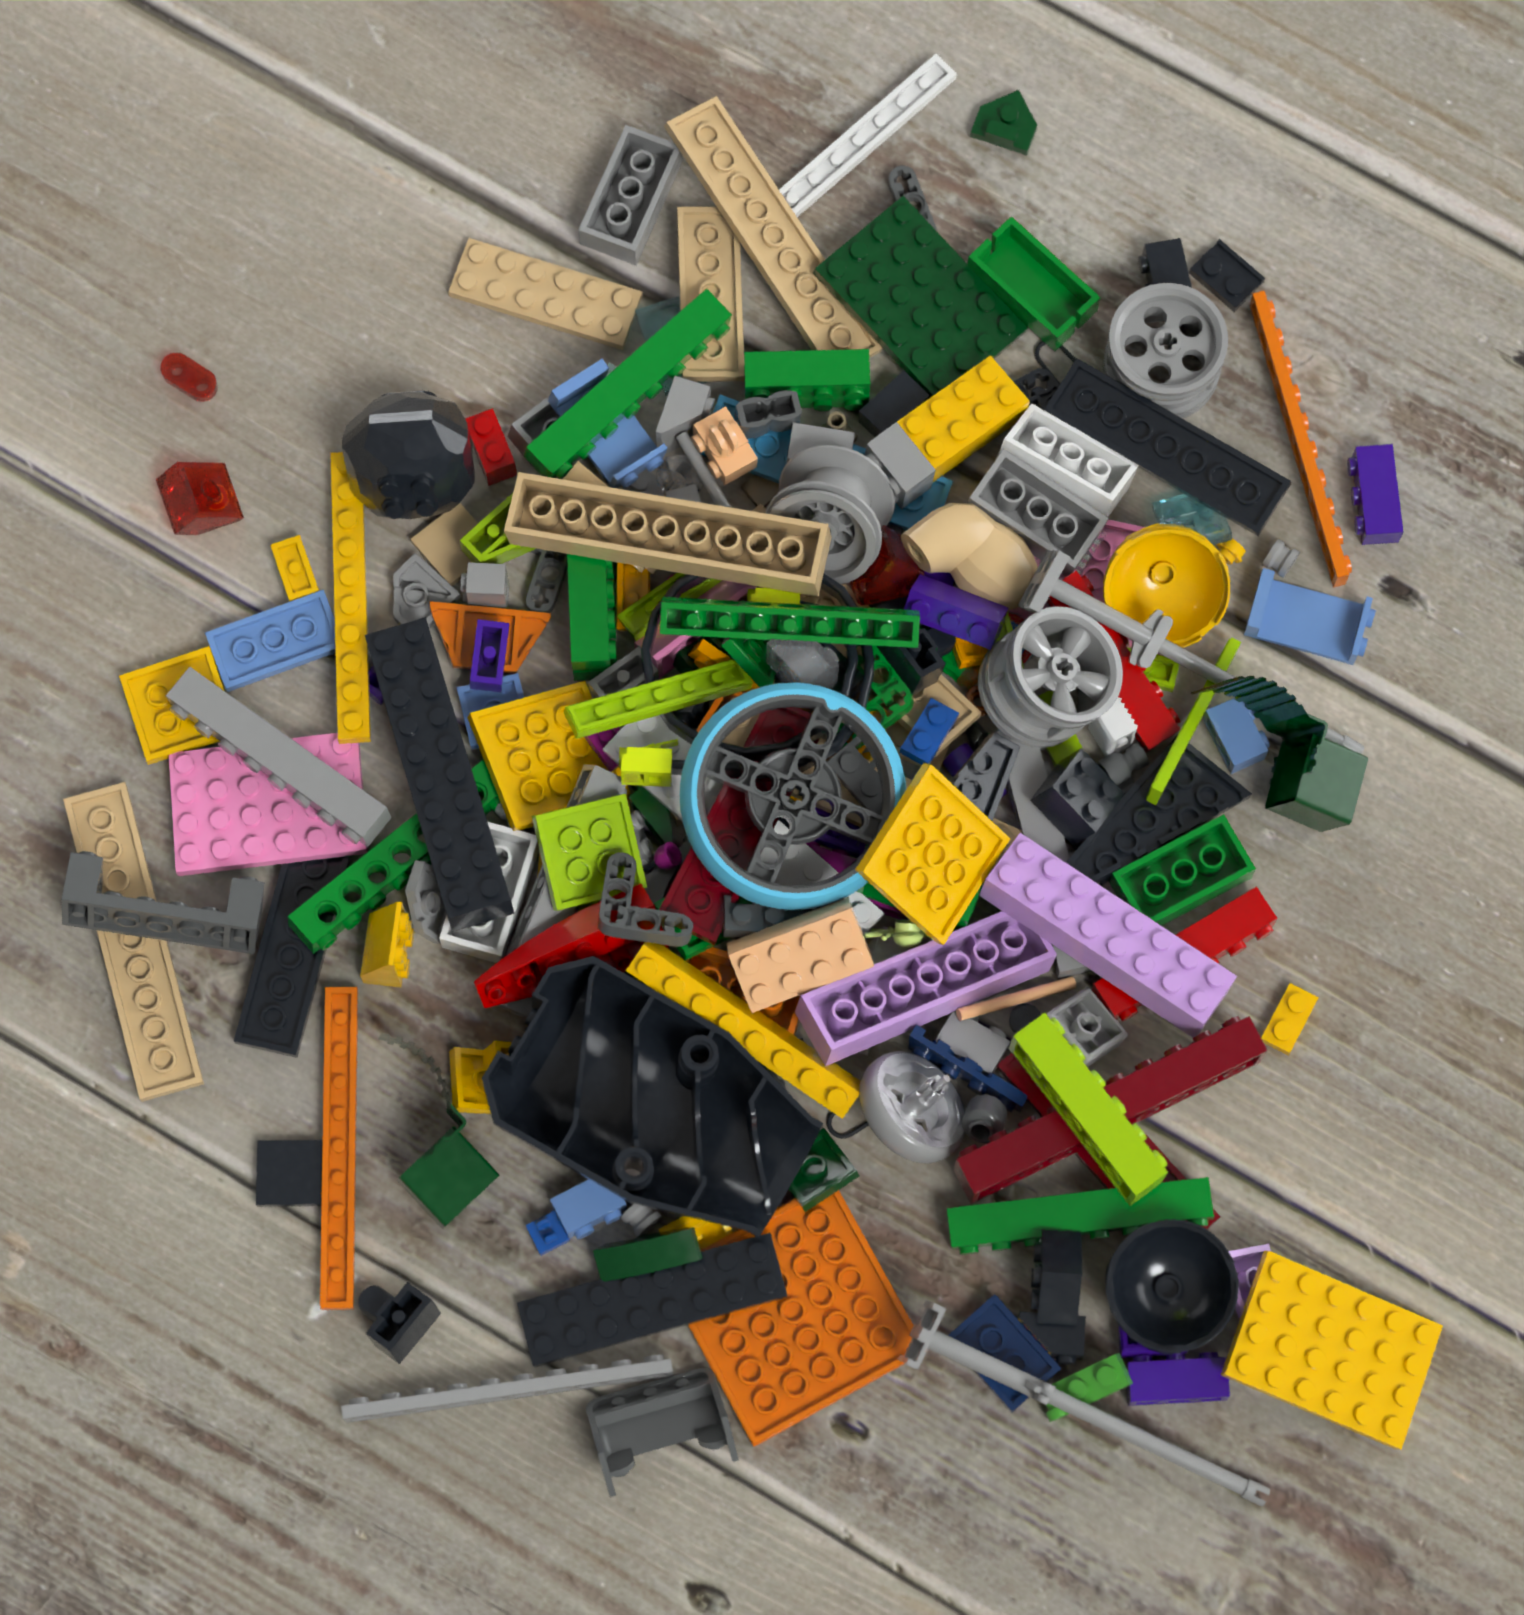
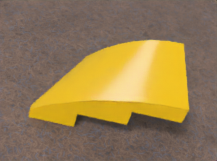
M494 1041L484 1050L454 1047L449 1051L452 1105L459 1112L491 1114L482 1077L498 1050L509 1056L508 1049L512 1042Z

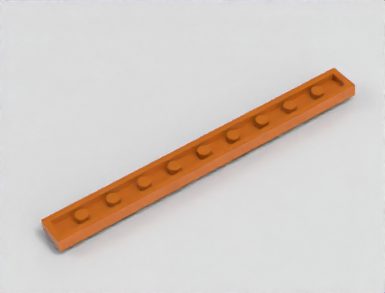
M1265 290L1252 294L1249 304L1331 582L1333 587L1346 584L1349 573H1352L1351 561L1348 555L1343 554L1341 544H1343L1342 531L1339 526L1335 527L1332 518L1335 515L1334 504L1330 497L1326 498L1324 487H1326L1325 474L1322 469H1318L1315 461L1318 458L1316 444L1313 440L1309 441L1307 430H1309L1308 417L1305 412L1301 413L1298 404L1301 401L1300 391L1297 384H1292L1290 374H1292V364L1289 356H1284L1281 346H1284V338L1281 329L1275 327L1273 318L1276 317L1273 301L1267 300Z
M325 987L321 1310H354L358 987Z

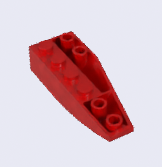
M642 883L634 886L630 906L656 910ZM620 892L611 897L615 899H622L626 895L624 892ZM600 901L552 925L526 941L474 981V985L484 1008L530 998L549 967L595 956L624 973L645 942L610 937L603 934L598 928ZM611 910L609 922L616 923L618 911ZM647 920L637 923L638 927L644 930H650L654 927L653 923ZM663 945L664 947L670 950L668 945Z

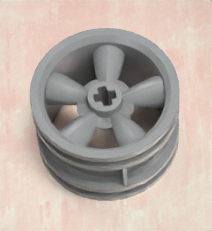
M1048 607L1042 609L1040 613L1035 612L1013 631L997 641L991 650L987 651L981 662L978 674L979 694L989 718L1009 738L1031 747H1052L1061 744L1075 735L1084 726L1099 718L1113 706L1122 686V662L1113 639L1095 619L1073 608ZM1022 647L1039 658L1037 663L1038 669L1022 668ZM1041 686L1047 690L1054 691L1051 705L1049 706L1043 702L1034 691ZM1076 687L1078 688L1077 710L1070 694Z

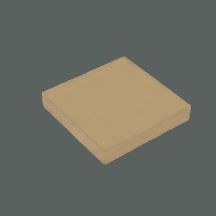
M459 503L451 511L439 516L410 540L433 569L453 586L461 580L462 573H467L468 563H473L461 551L460 539L478 523L465 507Z

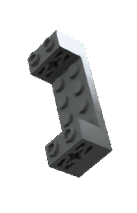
M88 851L71 852L61 899L62 925L255 954L263 908L265 882H260L256 878L249 876L232 877L226 912H220L219 909L209 906L202 907L201 909L188 907L185 903L177 901L170 902L169 904L161 903L145 896L135 899L123 897L122 894L112 891L105 892L104 894L101 893L103 887V857Z

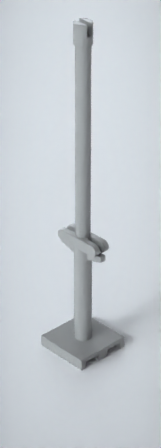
M1047 550L1018 604L1019 607L1028 612L1040 613L1050 595L1066 605L1089 615L1097 622L1133 641L1128 661L1132 665L1137 664L1139 667L1148 668L1151 666L1157 653L1214 684L1235 678V676L1165 639L1173 625V620L1170 616L1162 615L1163 611L1156 609L1141 624L1059 579L1070 558L1069 555L1060 550ZM1328 728L1325 739L1362 754L1364 745Z
M925 1300L923 1306L926 1309L919 1324H914L909 1336L912 1339L904 1355L900 1354L898 1358L902 1363L918 1370L927 1349H930L1046 1405L1050 1404L1236 1492L1242 1498L1261 1507L1266 1503V1501L1254 1495L1257 1490L1269 1495L1270 1488L1251 1479H1245L1057 1390L1055 1386L937 1331L946 1308Z

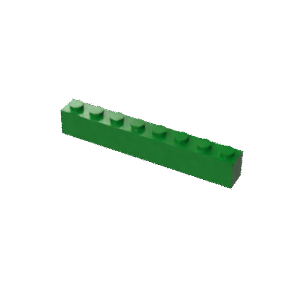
M706 288L526 447L524 457L542 476L563 479L573 468L571 464L579 457L584 460L595 450L596 446L594 444L603 437L606 440L612 436L619 428L617 423L624 417L628 420L631 419L641 409L639 404L647 397L650 400L656 397L664 388L661 384L669 377L672 380L674 376L678 377L686 369L684 364L691 358L694 360L699 359L707 351V344L713 338L718 341L724 337L730 330L728 325L732 314Z
M1209 1177L1163 1182L1131 1206L1128 1205L1116 1188L947 1208L951 1248L959 1250L960 1255L979 1253L978 1247L992 1246V1251L1012 1249L1011 1243L1024 1242L1025 1247H1034V1242L1040 1243L1042 1229L1081 1232V1235L1090 1234V1239L1093 1240L1110 1237L1109 1232L1122 1230L1123 1236H1128L1131 1232L1145 1224L1165 1219L1184 1220L1202 1227L1208 1226V1220L1214 1219Z

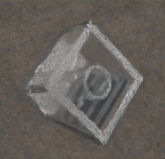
M771 639L767 643L766 663L785 683H806L832 689L837 685L839 664L837 662H839V658L829 647L823 648L817 641Z

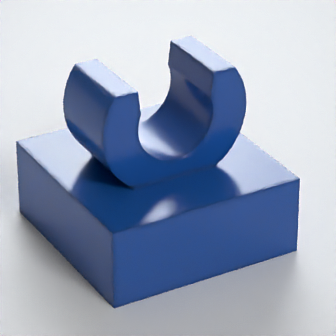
M555 1210L525 1225L540 1256L570 1242Z

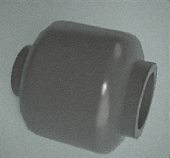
M978 1095L972 1098L966 1105L962 1119V1128L965 1134L975 1142L988 1143L990 1136L1004 1129L1007 1118L1005 1105L994 1096Z

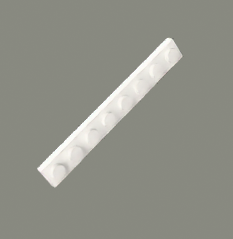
M937 54L933 55L781 187L779 191L797 217L801 215L956 80L957 73Z

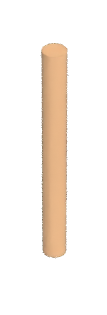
M1073 976L961 1007L956 1009V1016L959 1021L1072 990L1076 988V981Z

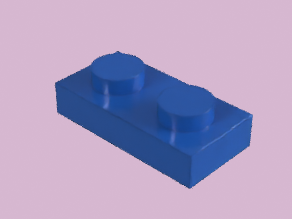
M931 698L902 744L899 753L921 765L923 763L930 764L958 719L959 712Z

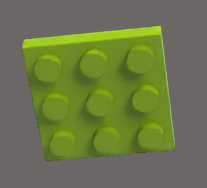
M619 794L532 816L553 911L601 900L609 857L616 853H627L635 859L636 873L633 887L642 883L643 887L647 888L626 794ZM618 866L617 878L623 879L625 867ZM612 890L609 892V895L614 896L623 891Z

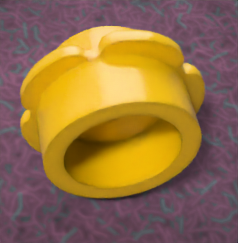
M1227 536L1222 542H1217L1219 552L1223 555L1226 563L1232 565L1233 562H1242V556L1246 551L1236 540Z

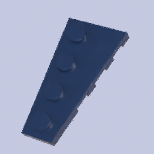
M917 1024L915 1025L909 1037L908 1049L912 1051L911 1053L938 1065L940 1070L945 1075H948L950 1079L956 1080L959 1077L968 1083L967 1087L978 1095H985L986 1093L999 1099L1005 1105L1006 1111L1012 1112L1016 1110L1021 1112L1027 1102L1028 1095L993 1073L989 1072L986 1077L981 1073L983 1069L978 1063L968 1057L960 1056L959 1059L956 1058L954 1051L950 1049L951 1046L940 1039L937 1041L932 1040L931 1042L923 1037L926 1030Z

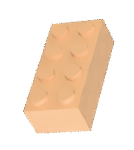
M849 897L726 943L728 956L751 1013L874 967L872 955Z

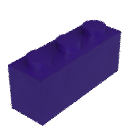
M1393 444L1356 446L1352 457L1348 458L1347 461L1349 476H1354L1355 487H1351L1352 505H1357L1358 516H1355L1354 519L1356 535H1361L1362 545L1399 543L1404 531Z
M920 574L910 589L904 610H919L921 624L991 650L1000 635L1008 607Z
M1218 1352L1199 1353V1358L1186 1359L1185 1354H1169L1165 1356L1166 1360L1153 1361L1152 1356L1149 1355L1132 1357L1133 1362H1128L1125 1366L1133 1382L1132 1385L1127 1386L1128 1406L1227 1401L1230 1398L1229 1378L1221 1376L1227 1357H1218Z

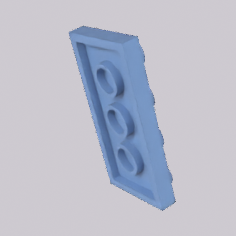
M324 589L205 632L227 692L336 653L335 618Z

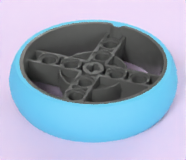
M778 683L748 691L734 698L720 708L701 728L688 751L683 765L680 780V810L688 840L695 854L704 867L723 886L751 902L766 907L786 910L812 909L841 900L868 883L855 869L906 791V781L899 754L891 738L882 725L864 707L851 698L822 686L806 683ZM787 707L812 710L797 748L776 750L757 763L719 747L723 740L737 726L757 714ZM840 723H843L858 736L875 762L882 790L880 814L842 799V790L838 776L832 766L825 760ZM820 728L826 733L827 738L824 744L819 745L812 742L810 738V731L812 729ZM808 758L813 762L814 771L812 774L806 775L799 771L797 766L799 759ZM730 762L737 763L742 769L741 777L738 779L729 778L725 773V765ZM766 775L770 778L772 787L769 791L762 792L755 786V778L757 776ZM706 777L745 793L748 814L754 825L762 832L746 871L729 858L712 833L705 809L704 792ZM796 788L799 790L798 795L802 796V799L791 804L788 802L789 796H785V793ZM824 800L831 805L832 811L829 817H821L817 814L815 810L817 801ZM848 813H856L861 818L862 823L858 830H852L846 825L845 818ZM781 817L788 821L789 831L787 834L781 835L774 831L773 821L775 818ZM831 829L868 845L851 865L828 879L805 885L775 883L790 844L796 845L811 842ZM769 847L775 850L777 860L774 864L768 865L762 862L760 852L763 848Z

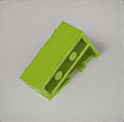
M513 493L460 539L461 551L473 563L503 564L536 549L510 544L504 532Z

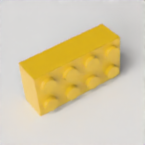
M990 355L901 418L897 423L935 468L936 471L933 482H935L1016 424L1028 409L1030 401Z

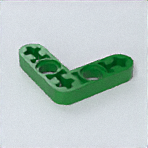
M872 645L874 671L878 668H884L889 671V677L883 683L873 682L871 689L877 696L868 702L866 710L868 712H879L882 715L880 724L886 730L912 709L914 698L909 688L877 646ZM858 655L857 669L864 675L863 657ZM895 694H898L900 697L906 695L903 698L905 704L899 706L897 703L888 708L891 715L887 717L884 708L880 704L884 702L886 707H889L894 702L893 696ZM840 723L837 733L843 727V723ZM855 733L852 735V739L857 736ZM861 742V744L855 748L857 750L860 749L862 746H864V743Z

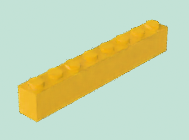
M645 942L626 969L628 973L651 989L729 1032L758 1062L843 1119L860 1095L861 1081L836 1063L825 1066L814 1048L761 1012L751 1013L748 1003L662 944Z

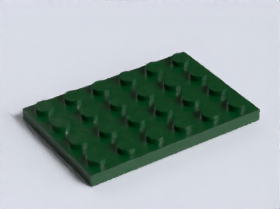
M904 196L899 198L815 267L813 274L897 364L930 395L929 398L990 355L994 359L1024 335L1028 329Z

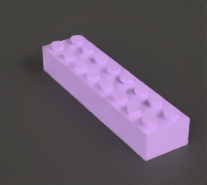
M1019 833L988 875L979 896L1192 1038L1197 1036L1204 1028L1237 977L1022 833Z
M1001 911L952 932L944 945L932 940L879 962L872 968L807 992L800 996L795 1013L823 1064L827 1066L914 1029L916 1024L918 1026L924 1025L950 1014L958 1008L971 1005L1044 974L1050 970L1057 953L1050 942Z

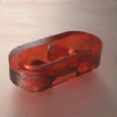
M177 352L168 354L162 360L160 370L168 384L198 402L209 401L216 395L218 390L216 378L205 367L186 355ZM176 368L183 369L179 375L172 374ZM201 384L208 385L204 391L197 390Z

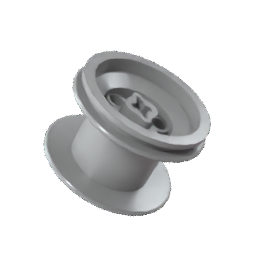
M815 446L797 453L787 462L779 479V493L769 503L766 514L828 524L832 538L824 573L839 584H845L859 578L877 558L882 545V530L890 522L895 509V495L889 485L890 481L887 475L867 456L841 446Z

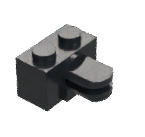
M932 627L927 630L925 628L920 630L919 628L918 648L877 646V648L909 688L911 694L914 695L938 681L946 665L941 657L951 652L956 642V637Z
M408 1282L395 1297L383 1288L372 1285L361 1292L358 1300L362 1313L374 1322L365 1334L376 1348L399 1365L441 1315L432 1299Z

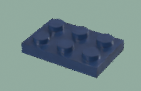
M996 1294L948 1335L1045 1382L1049 1381L1061 1370V1367ZM974 1371L1011 1413L1030 1398L1019 1391Z

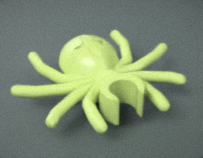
M911 920L895 921V929L892 926L888 927V929L872 928L871 932L864 934L865 938L881 937L883 941L893 937L895 943L903 948H914L923 941V937H929Z

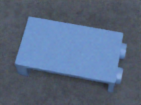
M601 359L553 389L548 402L558 416L561 417L607 376L609 367ZM635 416L629 420L624 417L618 422L619 428L606 440L603 437L594 444L596 446L595 450L588 456L611 488H618L621 485L623 488H627L638 480V474L646 469L652 472L664 462L663 458L668 448L665 444L657 447Z
M1262 569L1244 632L1245 636L1354 665L1357 656H1364L1368 639L1363 637L1365 627L1371 628L1376 611L1370 609L1373 598L1366 597L1364 604L1273 580L1275 571Z

